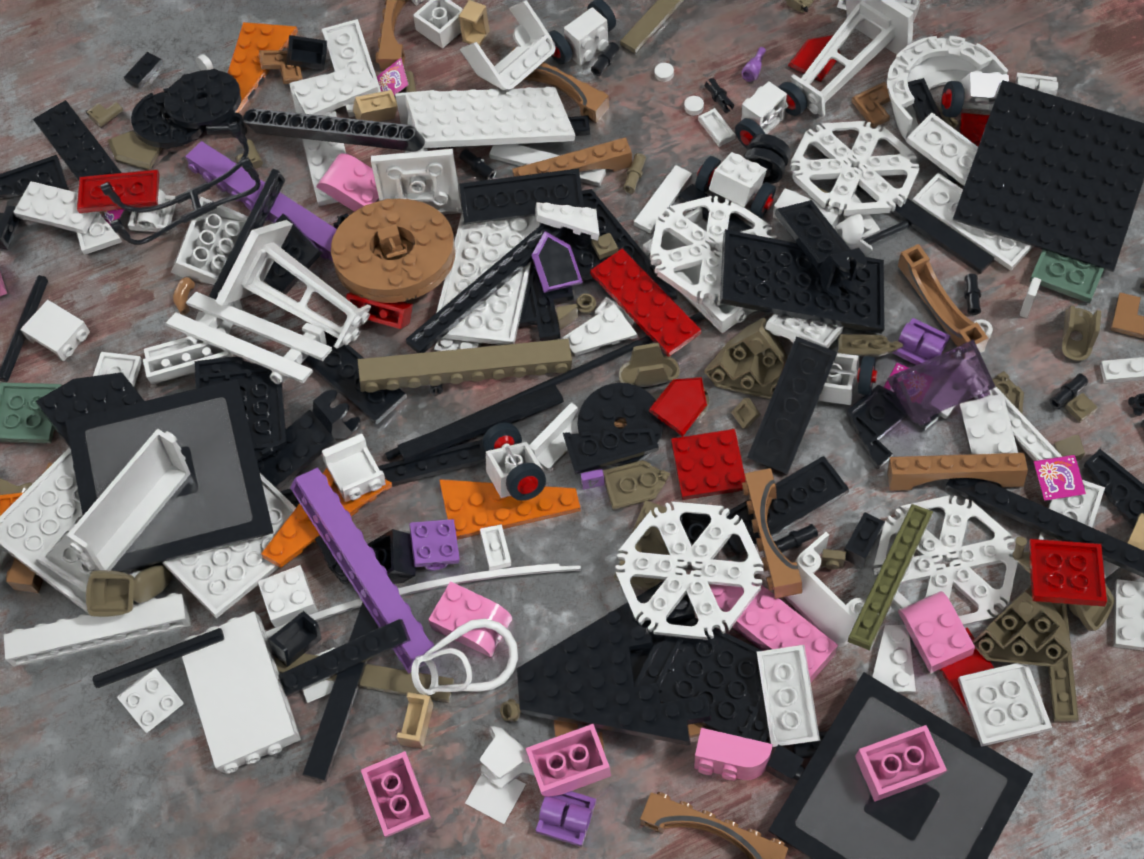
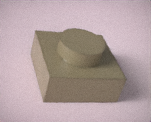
M610 233L598 237V241L591 240L592 246L600 260L618 252V247Z
M1083 392L1065 406V409L1079 423L1096 412L1098 408Z
M744 398L731 412L743 429L749 428L761 415L750 398Z
M823 549L820 566H826V568L831 570L843 568L846 551Z

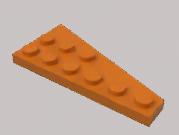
M243 22L228 70V74L236 79L241 90V103L236 110L237 113L241 111L248 101L247 97L250 93L257 89L261 78H265L270 69H261L259 50H283V48H287L289 35L295 36L298 32L296 26Z
M326 468L322 473L326 476L332 491L339 496L343 508L350 513L351 517L368 502L371 503L377 498V495L392 487V482L385 479L386 485H383L380 489L367 492L356 500L345 502L329 470ZM300 503L261 553L262 558L280 568L301 554L303 549L312 542L316 543L315 538L320 536Z
M439 479L448 520L454 519L457 540L480 535L481 528L502 524V528L506 529L581 511L576 488L545 486L536 497L521 501L512 496L501 498L493 483Z

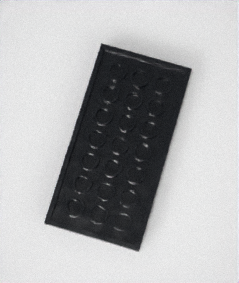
M725 229L722 245L720 304L882 334L885 330L884 260L866 257V266L864 268L859 266L854 280L858 287L856 295H852L840 287L841 297L837 300L830 297L821 287L820 268H815L797 243Z

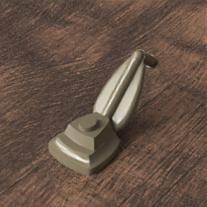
M1017 537L1012 556L1030 573L1029 552H1024L1027 540L1024 537ZM1107 586V603L1105 607L1068 604L1071 612L1080 618L1088 631L1098 630L1107 620L1112 610L1114 597Z
M164 565L147 568L139 572L135 578L132 575L118 571H92L86 587L88 613L91 616L97 617L129 613L133 610V601L144 603L156 597L169 585L174 575Z

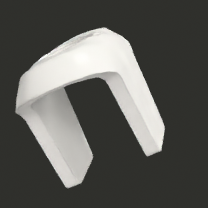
M861 214L853 215L833 227L851 250L860 248L865 256L873 251L872 246L861 239L863 234L868 231V226L864 224Z
M490 726L489 730L493 740L480 758V762L483 764L481 773L499 789H502L523 773L535 775L526 749L502 728Z

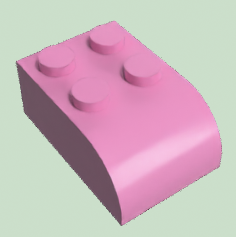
M339 154L316 186V188L354 212L367 204L379 201L373 169L348 154Z
M450 581L428 620L432 630L448 636L459 626L476 619L486 618L499 622L508 628L512 621V616L499 604ZM477 628L455 639V641L492 657L502 636L495 630Z
M940 591L898 610L930 673L973 655L975 646L944 592Z
M594 724L526 748L543 796L561 795L611 777L610 767Z
M927 725L860 748L855 755L874 802L927 783L947 771Z
M701 728L695 753L694 769H698L699 773L705 775H712V773L720 774L722 778L735 781L736 778L752 780L765 772L767 763L770 760L773 744Z
M406 751L361 769L385 838L431 819Z

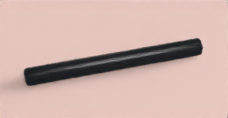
M38 275L35 279L0 366V381H9L26 338L20 329L37 311L48 283V279L45 276Z
M221 628L212 630L94 675L92 679L95 688H101L224 640L223 631Z

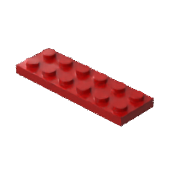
M623 248L590 270L591 276L655 343H659L661 350L668 357L701 334V329Z

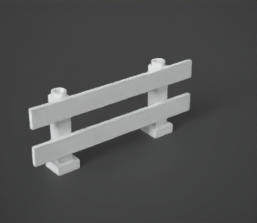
M195 292L186 301V304L206 314L199 321H195L175 313L166 322V326L187 335L185 342L188 346L206 342L272 370L270 378L276 384L285 383L288 378L304 383L313 373V370L301 365V363L308 355L323 361L332 351V347L326 345L324 329L306 322L302 327L303 335L242 311L240 299L221 306L215 302V299ZM225 320L291 349L282 357L219 331L216 328Z

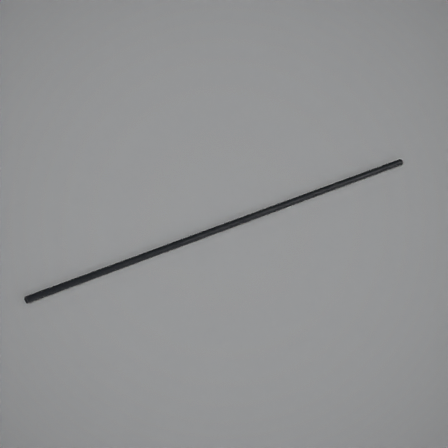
M905 220L863 239V241L869 245L909 228V224ZM701 312L689 317L694 323L706 319ZM645 336L453 423L551 385H559L632 352L635 346L650 344L654 341L649 336ZM398 447L385 453L388 461L401 455Z

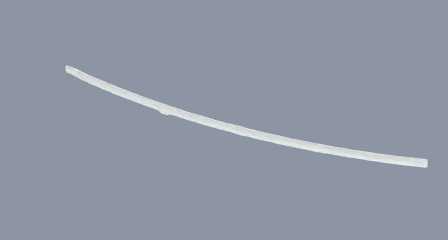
M558 563L497 569L432 580L401 587L398 590L400 596L447 587L450 581L455 584L518 575L581 571V566L560 567ZM361 598L309 616L315 621H319L360 608L362 600ZM286 624L266 631L268 640Z

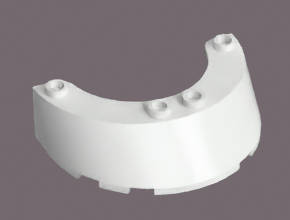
M932 36L909 44L896 55V59L890 65L887 77L888 93L896 124L901 135L906 140L919 126L915 110L912 106L915 98L909 90V81L924 78L930 90L934 87L945 85L949 81L959 82L971 71H982L985 74L1000 72L1001 75H1007L1008 69L987 48L978 43L974 45L966 42L965 38L949 36V38H937V36Z

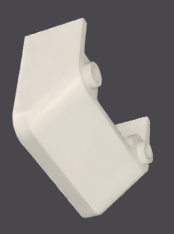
M527 0L509 8L520 24L513 32V38L518 47L498 64L493 66L477 42L460 49L479 77L502 90L514 88L555 52V42Z
M825 532L795 560L802 580V593L784 598L812 625L838 644V647H844L849 643L848 637L866 600L854 598L845 605L814 575L821 565L819 555L827 547L829 534Z

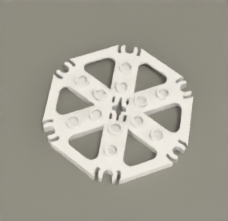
M865 121L821 123L816 125L815 132L811 129L808 130V133L805 132L791 160L790 171H793L792 178L794 182L822 208L825 209V206L829 204L828 211H831L833 207H837L839 209L838 214L841 215L843 209H845L844 216L890 213V211H895L896 204L902 207L903 203L905 204L920 168L919 164H915L917 159L915 153L885 127L880 132L881 125H878L876 129L870 128L871 122H868L866 127H864ZM853 129L858 131L859 135L852 150H850L832 132L835 130L846 131ZM882 139L887 140L900 151L898 155L872 156L878 141ZM812 144L829 159L807 160L803 155L808 145ZM907 175L903 187L896 189L881 176ZM837 179L830 193L822 192L810 180ZM859 185L877 202L854 203L851 199Z
M712 196L669 206L664 212L666 217L659 215L658 219H656L650 254L651 265L659 264L655 267V273H658L657 276L694 302H696L697 296H699V304H702L704 298H708L711 301V306L714 305L715 299H717L716 306L722 305L720 304L723 233L725 229L728 230L729 215L731 213H738L754 224L753 229L742 231L743 233L773 239L777 238L776 235L769 236L772 232V227H769L770 224L731 201L729 206V199L727 198L724 203L717 201L718 196L714 197L712 203ZM700 207L707 208L709 215L706 231L685 218L682 213ZM663 231H668L687 244V246L672 250L662 249L661 239ZM701 265L699 283L697 285L689 284L674 273L678 270Z
M950 495L912 503L928 510L941 508L945 512L939 540L927 529L925 530L916 550V553L920 556L912 558L901 585L929 579L925 598L942 591L948 599L950 598L953 585L978 608V611L975 613L959 616L964 627L992 621L999 614L994 607L998 606L1001 610H1004L1010 601L1018 561L1012 556L1014 550L1007 548V546H1011L1014 543V539H1011L1012 535L973 501L971 502V508L968 509V499H965L963 505L956 503L957 496H954L951 504H949ZM911 504L900 506V509L897 508L894 514L899 519L895 520L889 515L887 521L885 520L873 565L874 575L879 574L886 559L890 537L898 534ZM971 517L978 518L995 535L992 540L962 546L967 521ZM943 558L946 561H951L948 567L945 564H940ZM1003 562L1006 565L1003 587L1000 589L992 588L972 569ZM897 591L893 603L899 609L911 605Z
M672 502L674 510H672L670 504L665 503L667 511L660 513L657 507L654 508L656 518H654L650 510L618 550L620 554H617L618 560H624L625 564L622 566L616 565L615 568L618 571L616 575L636 621L638 617L640 625L646 620L651 621L648 631H653L656 635L708 640L705 635L707 630L709 637L713 639L712 630L718 627L721 629L722 634H724L725 627L723 623L730 630L761 590L762 580L755 579L754 576L755 574H764L763 563L743 520L741 519L739 522L738 515L731 520L726 518L730 513L728 508L724 510V506ZM683 513L709 515L711 523L691 546L681 524L680 516ZM650 527H657L670 555L638 552L635 549V545ZM732 534H736L741 538L748 553V559L744 562L713 560ZM688 565H692L693 569H696L691 571L690 575L686 574V570H682L687 568ZM633 576L665 580L647 603H640L637 600L630 584ZM709 584L743 587L744 593L730 611L723 612L720 610ZM687 593L698 617V623L692 627L669 624L666 621L667 617Z

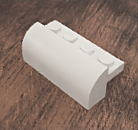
M225 327L217 328V330L227 333ZM187 337L145 348L146 359H143L147 379L154 385L195 373L194 361L233 357V354L206 342L188 346L185 342Z

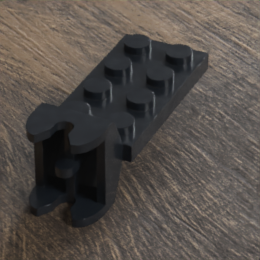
M812 200L776 209L775 216L815 268H820L821 287L830 297L837 300L841 297L840 287L844 288L848 293L856 295L858 287L854 280L859 266L864 268L867 263L866 256L860 248L851 250Z
M327 390L313 400V410H308L286 429L287 446L257 462L260 473L277 490L322 454V450L331 447L337 442L335 439H347L358 429L361 422L359 417L350 418L346 422L343 421V417L348 414L350 408L347 403L338 404L334 408L330 407V404L336 399L338 394L336 390Z

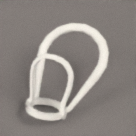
M486 618L470 620L451 632L424 655L415 657L416 659L413 662L411 671L412 681L417 691L427 696L435 692H481L493 690L503 685L514 673L518 660L517 643L511 632L499 622ZM488 628L495 630L504 638L508 646L509 659L506 668L500 676L489 682L471 683V666L467 657L461 651L454 648L437 651L473 629ZM448 653L460 657L466 668L467 679L465 683L438 685V671L432 659ZM422 661L428 665L431 672V685L429 689H425L419 680V665Z

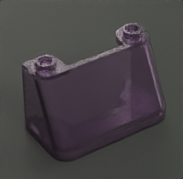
M974 340L887 378L913 423L918 422L919 426L932 421L930 416L975 396L978 399L984 398L991 394L989 390L996 388Z

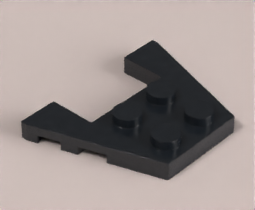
M880 385L872 389L870 395H865L847 410V416L877 469L887 463L890 457H893V453L879 439L907 416L924 431L936 422L940 416L934 411L931 413L923 409V406L917 403L913 404L904 400L903 396Z

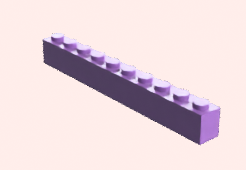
M202 141L185 156L189 169L195 174L199 173L208 183L222 176L236 165V163ZM240 167L235 173L216 184L220 191H226L232 196L254 187L255 180H252L248 172ZM260 179L261 185L256 192L235 201L243 202L252 211L265 182ZM279 193L266 221L270 220L274 224L284 213L323 252L320 256L333 262L331 243L337 229L284 194Z
M316 468L296 477L290 489L378 627L380 628L398 619H403L411 641L393 650L408 674H410L413 662L416 659L415 657L424 655L435 646L434 643L427 638L421 623L416 621L412 615L410 606L401 598L397 586L392 584L387 576L386 569L380 565L375 557L374 550L363 539L361 530L356 528L352 522L350 513L343 508L339 496L332 491L326 476ZM422 661L419 665V668L426 665V663Z

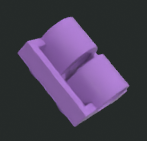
M912 318L910 323L905 325L898 342L903 344V347L892 353L931 372L951 336Z
M454 519L410 523L409 529L414 567L425 566L427 570H440L447 567L448 564L459 563L460 558Z
M572 791L557 796H545L539 814L536 833L582 847L597 802L596 799Z

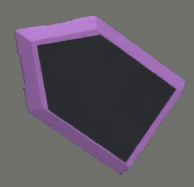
M544 231L531 255L544 293L582 284L583 281L571 246Z

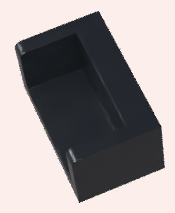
M289 35L286 65L324 70L327 40Z
M864 512L844 549L846 551L845 560L863 568L876 539L882 533L885 521Z
M304 611L269 638L272 654L287 667L322 640L318 622Z

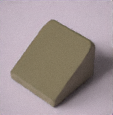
M577 304L556 307L559 330L565 328L578 318Z
M1079 434L1054 443L1055 449L1062 457L1075 455L1076 461L1082 460L1085 454Z

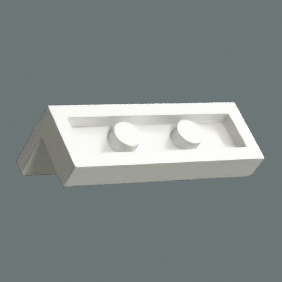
M572 402L529 445L539 463L547 470H550L568 452L563 433H578V407Z

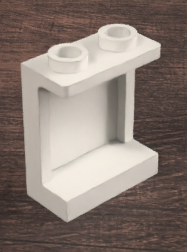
M49 300L20 329L27 340L32 343L38 342L54 352L62 361L71 356L78 345L90 333L84 321Z
M362 433L322 450L324 463L345 502L356 500L363 494L376 491L383 485H386L384 473L379 470L371 456Z

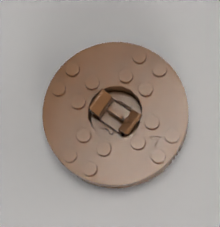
M385 199L363 206L349 215L340 224L331 243L332 260L342 285L357 296L382 303L403 302L430 292L447 277L453 267L456 254L453 231L446 217L434 207L410 199Z

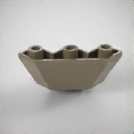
M764 317L747 326L727 342L705 368L704 373L716 387L771 399L787 361V355L779 337L765 329L767 321Z
M1031 585L972 641L975 648L987 661L1055 667L1072 652L1064 620L1051 602L1032 601Z

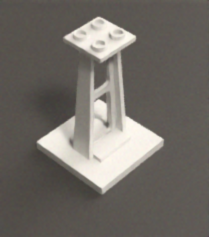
M846 0L847 19L800 79L794 74L791 76V83L802 90L807 99V107L813 114H819L824 117L825 102L884 47L897 55L902 49L912 43L913 12L895 0ZM856 28L873 39V41L853 60H848L839 54L837 50ZM830 59H835L843 64L845 68L822 91L810 85Z
M434 90L417 91V92H432V91H434ZM396 93L401 124L413 126L405 102V93ZM421 148L418 151L371 156V165L379 201L385 199H410L426 203L440 211L443 215L462 213V202L453 149L428 151L427 148Z
M284 220L251 230L215 302L224 306L252 294H257L338 338L334 345L335 348L348 345L351 341L354 342L360 334L359 328L361 324H365L370 316L368 312L371 306L367 304L357 308L281 249L293 225L289 221ZM274 261L307 285V290L300 302L263 282ZM314 291L346 313L347 319L343 326L333 323L307 307V303Z

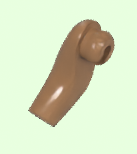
M184 277L179 281L173 294V301L181 315L187 314L190 311L186 301L188 300L190 290L194 289L195 283L189 277Z

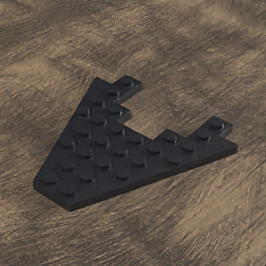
M592 189L582 191L584 208L596 209L599 237L610 233L618 247V251L623 248L672 300H676L678 295L675 289L657 276L658 273H655L656 266L651 265V260ZM568 228V231L558 238L571 246L582 281L594 279L590 274V270L610 257L599 259L592 246V239L589 234L581 232L578 235ZM533 263L518 328L537 325L540 341L560 339L561 335L554 304L574 300L572 286L544 293L535 264Z
M664 581L637 596V600L640 603H647ZM688 595L682 598L667 617L666 621L668 623L693 619L695 617L694 608ZM628 602L517 668L519 706L522 714L584 726L594 724V727L687 746L691 745L688 725L712 720L707 695L661 703L657 683L635 687L631 651L653 647L652 634L648 631L651 621L646 620L640 625L638 622L639 617L636 621Z

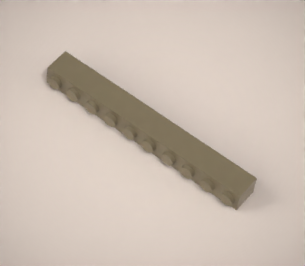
M569 339L358 359L361 392H375L384 389L396 390L404 387L417 388L424 385L438 386L444 383L459 384L464 381L479 382L484 379L500 380L504 377L520 378L525 375L534 374L540 376L554 372L565 373L571 370L572 366Z

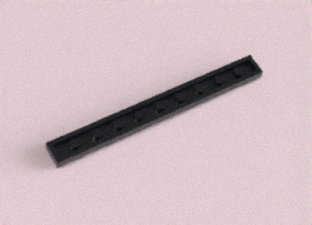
M542 223L407 337L406 344L417 353H425L533 260L531 255L544 231L559 238L568 231V228L563 227L559 229Z
M483 439L442 449L406 464L404 460L380 465L378 468L380 471H383L385 479L392 482V486L485 463L486 451L483 447ZM291 489L279 491L295 507L299 505V501Z
M950 478L946 484V489L1061 541L1101 544L1103 560L1144 578V550L984 479Z

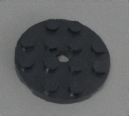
M217 69L196 71L182 75L179 80L168 88L164 98V106L169 118L175 124L185 128L200 129L202 125L211 124V126H214L231 117L241 103V90L236 79L226 72Z
M168 88L163 89L164 92L155 95L153 93L148 94L136 104L132 111L131 123L136 136L142 142L153 147L170 149L183 146L198 139L206 129V125L200 126V129H191L179 126L171 119L167 121L166 118H169L164 106V98Z
M613 383L595 390L584 401L578 415V433L585 431L594 433L603 432V430H612L613 432L624 431V429L653 428L658 444L662 438L664 424L648 411L656 399L645 389L629 383ZM619 419H623L627 423L622 429L614 425ZM650 453L611 465L622 466L646 459Z

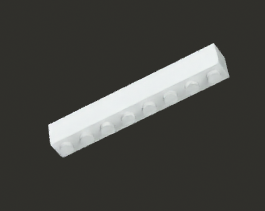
M172 593L164 598H152L144 603H133V610L122 615L97 617L86 613L73 619H59L51 624H37L34 628L25 630L15 629L11 633L4 634L5 660L15 667L189 627L191 622L188 601L183 594Z

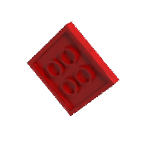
M735 429L671 438L682 500L743 491L742 483L745 482V473Z
M1030 539L1029 558L1032 601L1106 606L1107 596L1101 544Z

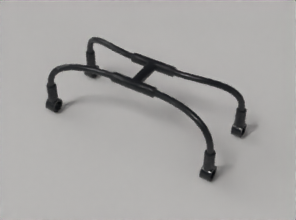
M237 121L229 124V128L244 147V153L239 162L222 176L175 196V199L151 207H131L121 202L120 197L116 194L110 182L101 184V189L106 196H109L115 204L130 212L144 213L156 211L176 203L180 204L188 199H191L194 209L151 236L141 240L130 238V234L118 218L110 222L114 232L118 233L123 240L130 244L142 245L156 239L181 223H187L216 209L217 206L256 192L261 185L259 174L248 157L249 146L247 138L241 131ZM241 166L248 172L252 180H255V186L247 191L216 202L212 201L204 206L200 204L199 194L210 190L212 186L231 176Z

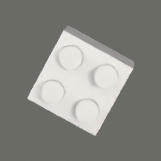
M430 0L413 14L416 31L443 49L461 33L459 15L463 9L451 0Z
M301 565L258 582L270 620L275 628L289 623L303 611L308 615L318 612Z

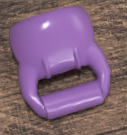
M760 47L755 57L751 58L742 69L741 74L744 80L752 82L758 79L761 61L766 52L764 47Z

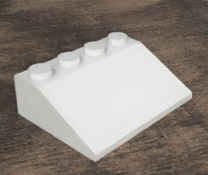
M203 197L199 199L201 206L212 202ZM220 205L216 209L191 220L171 273L183 278L189 277L192 281L215 285L248 216Z

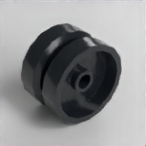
M758 134L750 140L747 152L743 158L766 168L767 171L763 184L765 182L774 184L782 179L791 157V150L783 140L776 136Z

